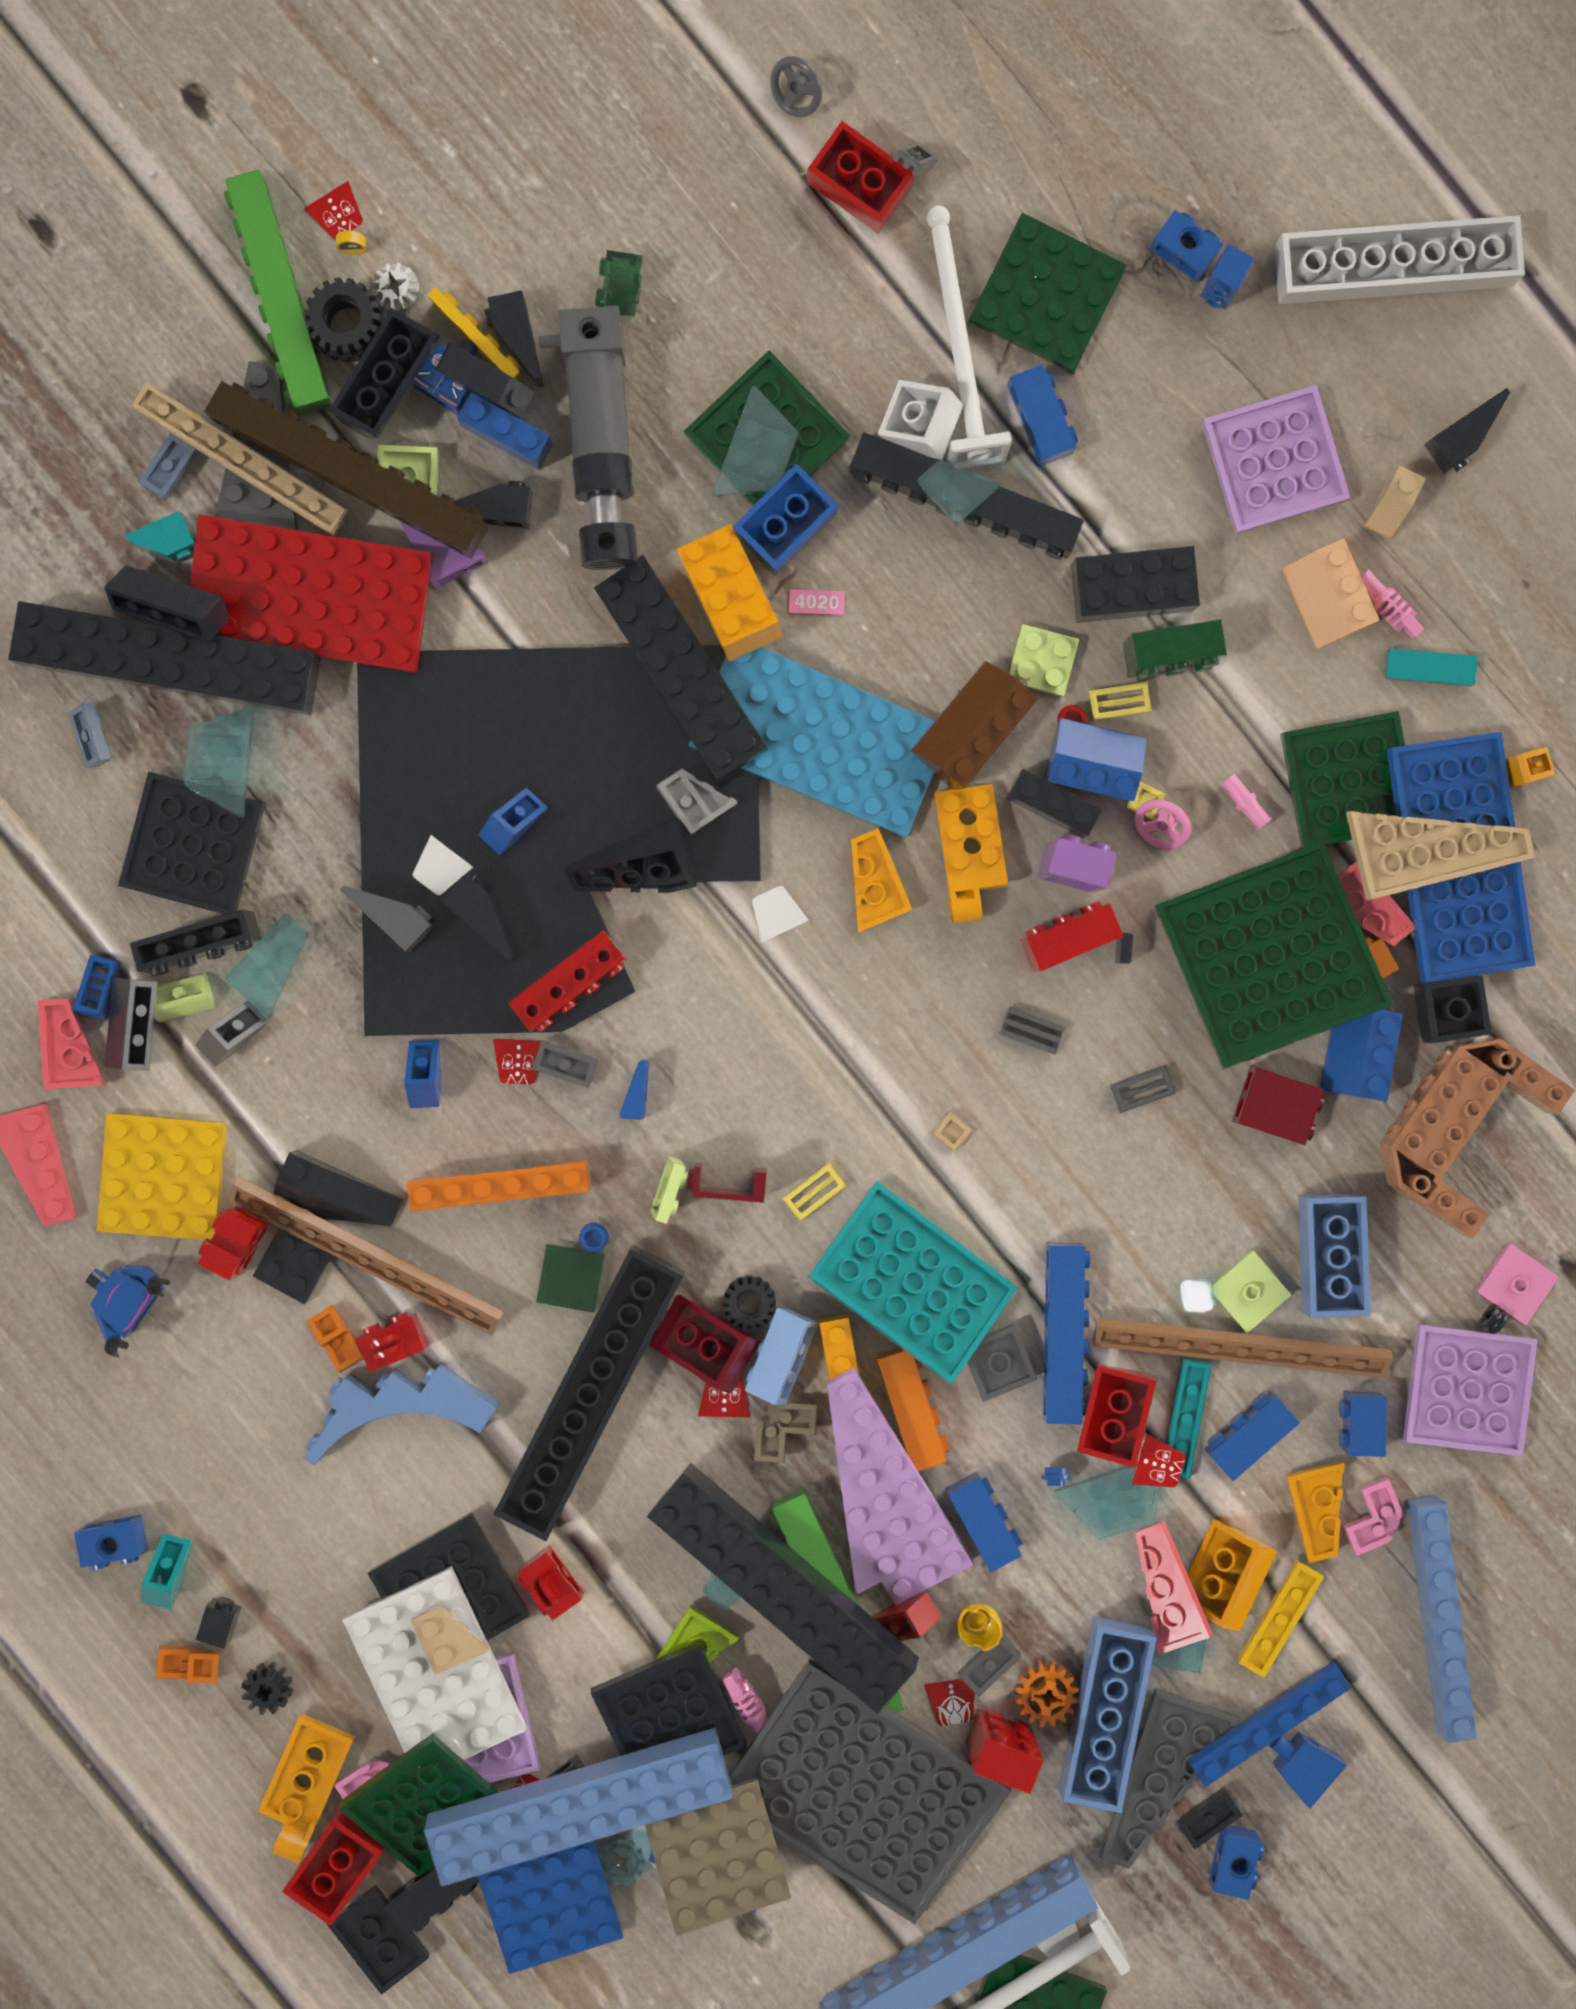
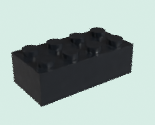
M1194 546L1076 557L1071 563L1076 623L1193 612L1200 606Z

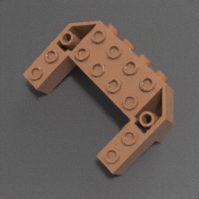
M1495 1038L1447 1045L1438 1055L1436 1062L1423 1077L1414 1094L1405 1103L1402 1111L1380 1141L1387 1184L1405 1199L1415 1202L1461 1235L1472 1239L1476 1236L1490 1213L1441 1179L1504 1087H1509L1543 1112L1559 1115L1575 1092V1089L1502 1039Z

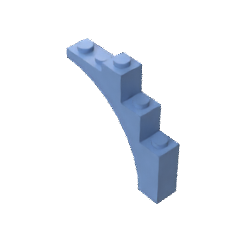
M443 1364L436 1370L430 1368L421 1381L425 1387L398 1369H395L390 1375L386 1372L383 1374L375 1386L379 1390L376 1391L350 1373L344 1379L339 1377L329 1390V1393L333 1396L328 1404L336 1408L337 1411L333 1408L330 1410L322 1422L326 1427L321 1435L315 1433L307 1444L306 1449L309 1450V1453L305 1460L315 1465L328 1449L346 1433L369 1421L389 1415L408 1413L437 1415L460 1422L480 1433L500 1403Z

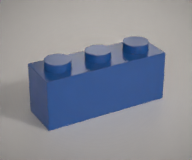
M1041 364L1011 376L1007 387L1039 466L1042 467L1073 454L1077 447L1076 443H1078L1077 434L1073 426L1068 427L1064 417L1067 415L1066 407L1063 400L1056 397L1054 392L1056 384L1050 371L1046 372L1044 365Z
M472 392L457 416V420L463 429L540 470L553 446L550 435Z
M1271 1391L1267 1394L1262 1393L1252 1401L1250 1409L1245 1413L1240 1412L1230 1420V1426L1222 1433H1215L1207 1441L1208 1445L1204 1450L1232 1481L1236 1480L1300 1424Z
M976 1471L946 1488L952 1503L991 1573L1022 1556L1018 1547L1023 1545L1015 1529L1009 1531L1004 1521L1009 1518L1001 1503L994 1504L990 1495L995 1492L987 1477L981 1479Z

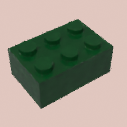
M1221 619L1132 633L1122 643L1128 678L1136 677L1137 681L1154 679V675L1163 672L1166 673V677L1184 674V671L1190 668H1195V672L1208 671L1213 669V666L1219 665V661L1227 655Z

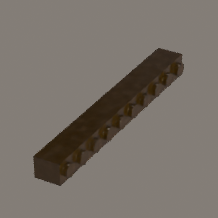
M223 381L220 382L204 411L214 423L472 559L488 530L486 523L482 520L484 516L470 507L465 511L456 506L458 502L446 494L442 493L440 497L430 492L431 487L420 480L415 479L413 483L405 479V474L391 465H389L388 469L379 465V460L367 452L363 451L362 455L352 450L353 446L341 438H337L336 441L326 436L327 432L314 424L308 427L300 423L301 418L288 410L281 413L274 409L275 405L262 396H259L258 399L248 395L249 391L238 383L233 382L232 385H229Z

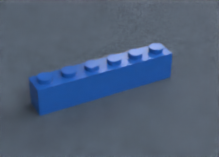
M1046 1242L1043 1419L1046 1424L1082 1425V1416H1085L1087 1411V1399L1083 1398V1386L1088 1385V1371L1083 1368V1357H1088L1089 1351L1088 1339H1084V1327L1089 1326V1311L1084 1310V1299L1089 1298L1090 1294L1089 1280H1085V1268H1090V1251H1085L1086 1246L1082 1243Z

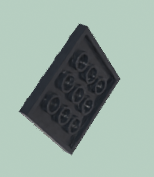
M148 771L118 886L225 915L236 912L266 803Z
M472 1512L372 1568L367 1573L380 1597L383 1599L452 1566L487 1641L525 1620L530 1615Z
M700 1641L591 1688L592 1698L620 1756L712 1728L716 1729L723 1756L747 1747L746 1738Z

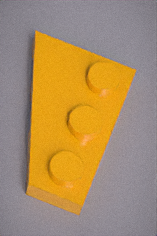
M879 828L851 839L857 929L859 933L913 909Z
M1342 1460L1285 1475L1304 1552L1309 1563L1338 1556L1341 1523L1339 1519L1340 1501L1343 1496V1489L1341 1488L1342 1473H1344L1345 1462Z

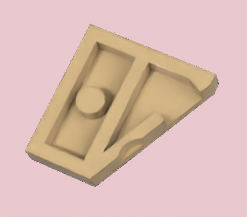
M440 1605L411 1619V1623L435 1675L484 1654L489 1650V1646L485 1641L481 1642L468 1631L469 1628L460 1621L454 1620L451 1614Z

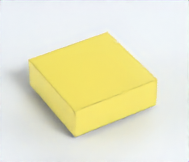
M1140 782L1135 801H1128L1125 809L1136 814L1137 809L1143 803L1155 799L1163 800L1166 794ZM1159 808L1147 811L1144 818L1153 821Z

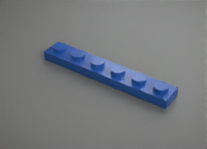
M1332 1661L1187 1760L1202 1785L1207 1787L1351 1688L1339 1667Z

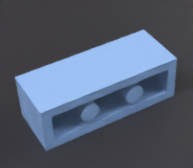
M777 1308L771 1315L773 1318L768 1322L769 1330L766 1338L762 1340L758 1347L757 1354L759 1356L755 1366L750 1369L746 1381L748 1384L745 1391L773 1405H787L819 1322L789 1308Z

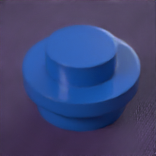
M596 1222L585 1225L579 1234L581 1246L589 1252L601 1251L609 1240L607 1229L602 1224Z
M1045 1467L1041 1480H1047V1486H1065V1481H1071V1476H1068V1468Z

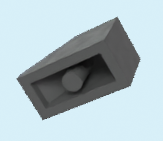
M247 1000L208 1027L196 1043V1047L216 1067L236 1053L269 1021L250 1000Z

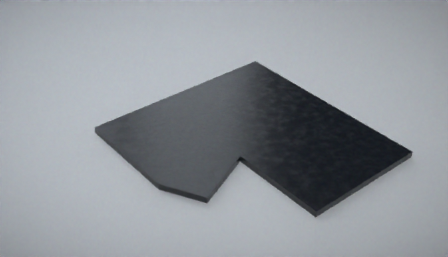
M702 645L717 670L720 671L726 657L721 645ZM632 647L420 651L418 672L357 663L362 891L409 904L415 908L420 905L432 916L429 921L434 925L411 952H407L362 911L365 1036L564 1032L636 992L625 968L613 978L606 975L598 981L601 985L600 988L589 996L583 993L575 999L577 1005L564 1015L559 1011L551 1018L554 1022L542 1032H539L537 1029L530 1032L508 1004L602 931H606L611 938L591 892L574 891L564 872V866L649 827L679 821L656 786L681 769L692 774L700 782H706L713 786L714 790L737 801L736 806L691 836L688 835L680 823L689 844L696 882L761 881L759 776L740 768L721 782L716 780L698 750L689 747L691 739ZM527 788L548 808L515 844L499 855L478 834L493 813ZM431 835L473 866L466 875L471 878L477 875L489 885L486 891L492 895L515 952L516 958L513 961H508L442 902L462 877L441 895H436L413 877L415 867Z

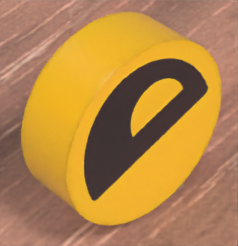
M342 231L336 235V249L347 255L363 254L366 251V238L361 233L355 231Z

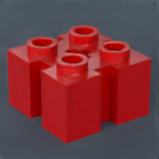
M237 1206L233 1209L225 1210L224 1213L220 1212L212 1224V1228L215 1229L214 1236L211 1240L206 1238L198 1251L201 1257L197 1264L229 1281L234 1279L236 1275L243 1274L270 1223Z

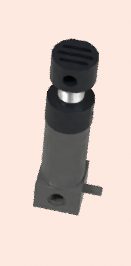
M619 306L558 310L560 334L539 336L538 342L540 348L561 347V353L566 365L573 450L574 495L578 501L589 503V513L591 516L590 525L579 529L581 566L590 570L622 569L626 565L637 564L638 557L635 526L622 522L621 500L633 497L634 487L632 485V459L629 452L623 366H626L620 310ZM608 543L614 544L611 549H602Z

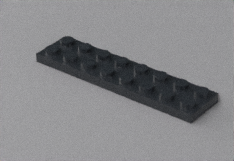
M643 554L638 557L637 564L626 565L594 587L718 782H721L769 750Z

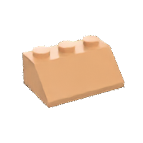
M1345 538L1318 549L1282 568V572L1316 650L1370 627L1380 620Z

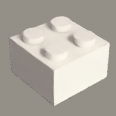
M899 380L877 435L882 440L925 457L942 460L962 411L963 404L949 388Z

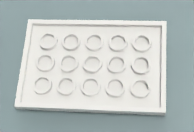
M451 1566L345 1616L342 1621L404 1753L434 1733L461 1759L465 1760L526 1731L527 1725L490 1646L488 1652L437 1675L432 1670L411 1623L412 1617L440 1605L451 1614L454 1620L460 1621L469 1628L468 1631L481 1642L485 1641L488 1644Z

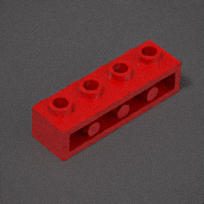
M602 931L508 1004L530 1032L535 1029L542 1032L554 1022L551 1018L559 1011L564 1015L577 1005L575 1001L577 997L583 993L589 996L600 988L601 985L598 981L606 975L613 978L625 968L622 963L627 959L606 931Z

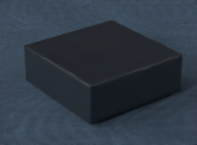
M1123 933L1124 937L1117 939L1115 963L1129 964L1132 960L1133 935Z

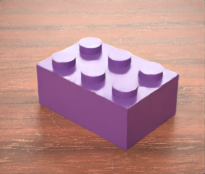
M1063 834L1062 837L1059 836V838L1046 844L1037 878L1095 893L1108 888L1117 853L1109 851V845L1098 842L1085 845L1080 843L1081 838Z

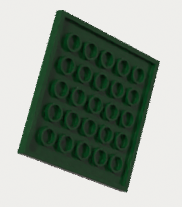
M1323 842L1155 906L1222 1070L1394 1005Z

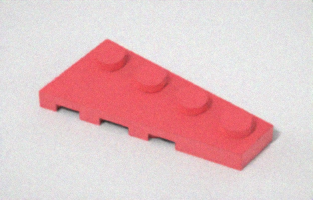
M47 1104L0 1115V1147L43 1226L76 1218Z
M1165 1521L1135 1532L1141 1568L1145 1572L1147 1583L1145 1587L1147 1599H1150L1153 1615L1151 1617L1152 1627L1156 1631L1157 1654L1160 1655L1211 1637L1213 1632Z

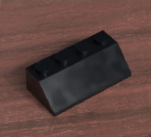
M391 308L329 411L343 425L366 438L378 439L439 340V334Z

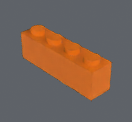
M901 1347L877 1354L878 1364L906 1452L918 1471L946 1463L945 1453L950 1452L945 1435L939 1436L936 1425L941 1424L936 1406L930 1408L927 1397L932 1396L927 1378L923 1380L920 1378L918 1369L923 1368L922 1363Z

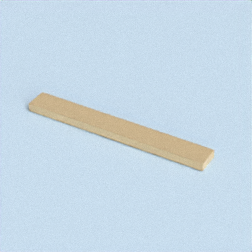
M147 381L130 406L141 415L332 536L336 535L350 513L345 507Z

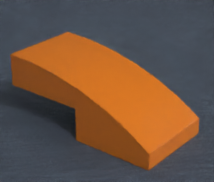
M332 1305L307 1320L319 1345L325 1348L338 1373H342L364 1359L355 1336L335 1306Z
M159 1645L156 1679H186V1683H217L219 1652L192 1647Z

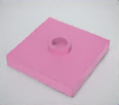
M1507 1243L1475 1291L1491 1303L1499 1306L1500 1309L1506 1311L1520 1323L1527 1325L1559 1279V1276L1511 1243Z

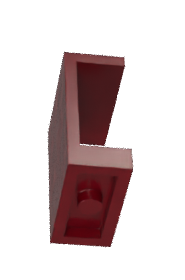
M1250 1066L1232 1122L1306 1146L1307 1140L1310 1141L1315 1132L1316 1125L1313 1124L1316 1112L1319 1113L1324 1105L1325 1096H1322L1324 1089Z
M696 1162L694 1169H689L687 1189H692V1197L764 1203L767 1168L755 1167L753 1190L700 1186L702 1163Z

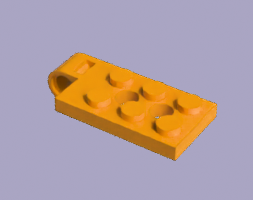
M993 784L934 792L952 924L983 920L980 890L1008 887ZM964 811H971L974 813L976 821L972 825H964L960 821L959 815ZM969 839H974L979 842L980 851L970 854L965 851L964 843Z
M303 1713L300 1714L258 1810L259 1813L284 1823L273 1847L272 1854L298 1865L300 1864L354 1741V1735ZM311 1747L321 1749L323 1758L320 1760L311 1759L308 1755V1749ZM300 1774L309 1776L311 1785L309 1787L299 1786L296 1776Z

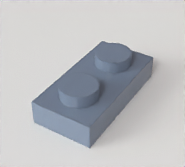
M170 433L138 482L167 501L199 451Z
M93 702L81 703L68 712L86 769L98 767L111 759L109 745L104 739L100 727V717L95 711Z

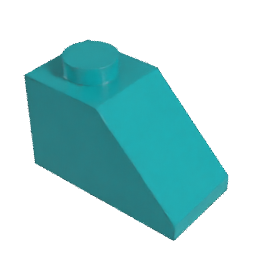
M180 511L125 535L127 541L134 546L172 561L184 562L192 559L194 555L196 535L188 518Z
M166 1534L162 1535L141 1584L142 1603L172 1610L183 1582L192 1540Z

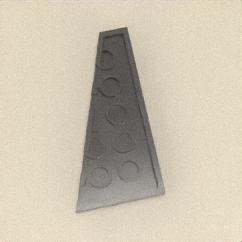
M249 361L243 386L249 391L248 395L255 399L262 396L275 405L274 409L284 413L282 380L278 375L276 367ZM233 433V437L292 474L291 463ZM225 468L215 517L291 530L298 529L294 511Z
M1154 1688L1135 1745L1122 1813L1113 1812L1099 1853L1101 1860L1130 1868L1150 1841L1149 1837L1160 1823L1163 1824L1169 1816L1168 1812L1176 1801L1179 1802L1196 1780L1197 1775L1187 1759L1229 1732L1232 1727L1235 1728L1241 1720L1238 1715Z

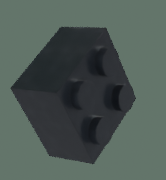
M1483 975L1413 985L1422 1043H1439L1492 1034Z

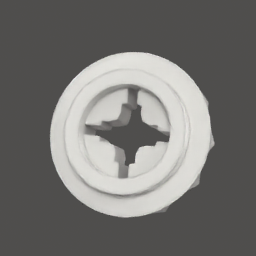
M399 262L391 265L385 263L383 268L376 271L375 277L371 282L372 294L378 304L389 311L391 308L395 311L409 308L415 302L419 293V282L416 275L409 267L401 265ZM390 277H393L397 283L402 282V285L399 286V297H397L392 289L387 290L391 286Z

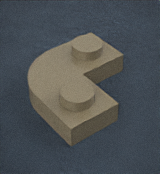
M787 1403V1405H774L769 1408L757 1424L754 1461L785 1463L787 1433L816 1435L818 1405Z

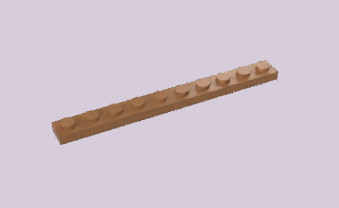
M238 1176L232 1185L227 1202L491 1336L493 1335L504 1311L496 1308L495 1305L471 1295L464 1289H459L445 1282L438 1276L425 1272L413 1263L406 1262L392 1255L389 1251L366 1242L360 1236L353 1235L339 1228L334 1223L327 1222L311 1214L310 1211L284 1200L279 1195H274L258 1187L251 1181H246Z
M1107 1318L1097 1319L1093 1334V1346L1378 1378L1386 1377L1393 1360L1392 1351L1387 1349Z

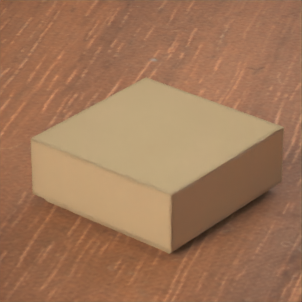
M949 1111L931 1134L955 1152L972 1132V1129Z

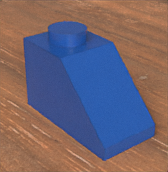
M525 788L493 813L478 835L501 855L525 834L548 807L530 790Z
M439 1040L409 1041L404 1086L410 1108L440 1106L442 1082Z

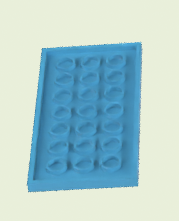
M762 647L730 662L725 657L719 673L769 749L741 769L907 838L934 774L910 750L935 721ZM690 740L689 747L696 749L693 742Z

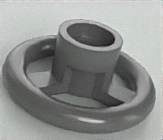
M797 56L784 57L775 64L770 76V87L779 107L794 117H807L813 114L818 109L822 100V84L814 67L806 60ZM792 66H796V67H799V68H801V69H799L798 71L794 72ZM782 71L788 81V93L785 98L779 87V77ZM800 95L813 96L808 106L804 108L793 106L796 98Z

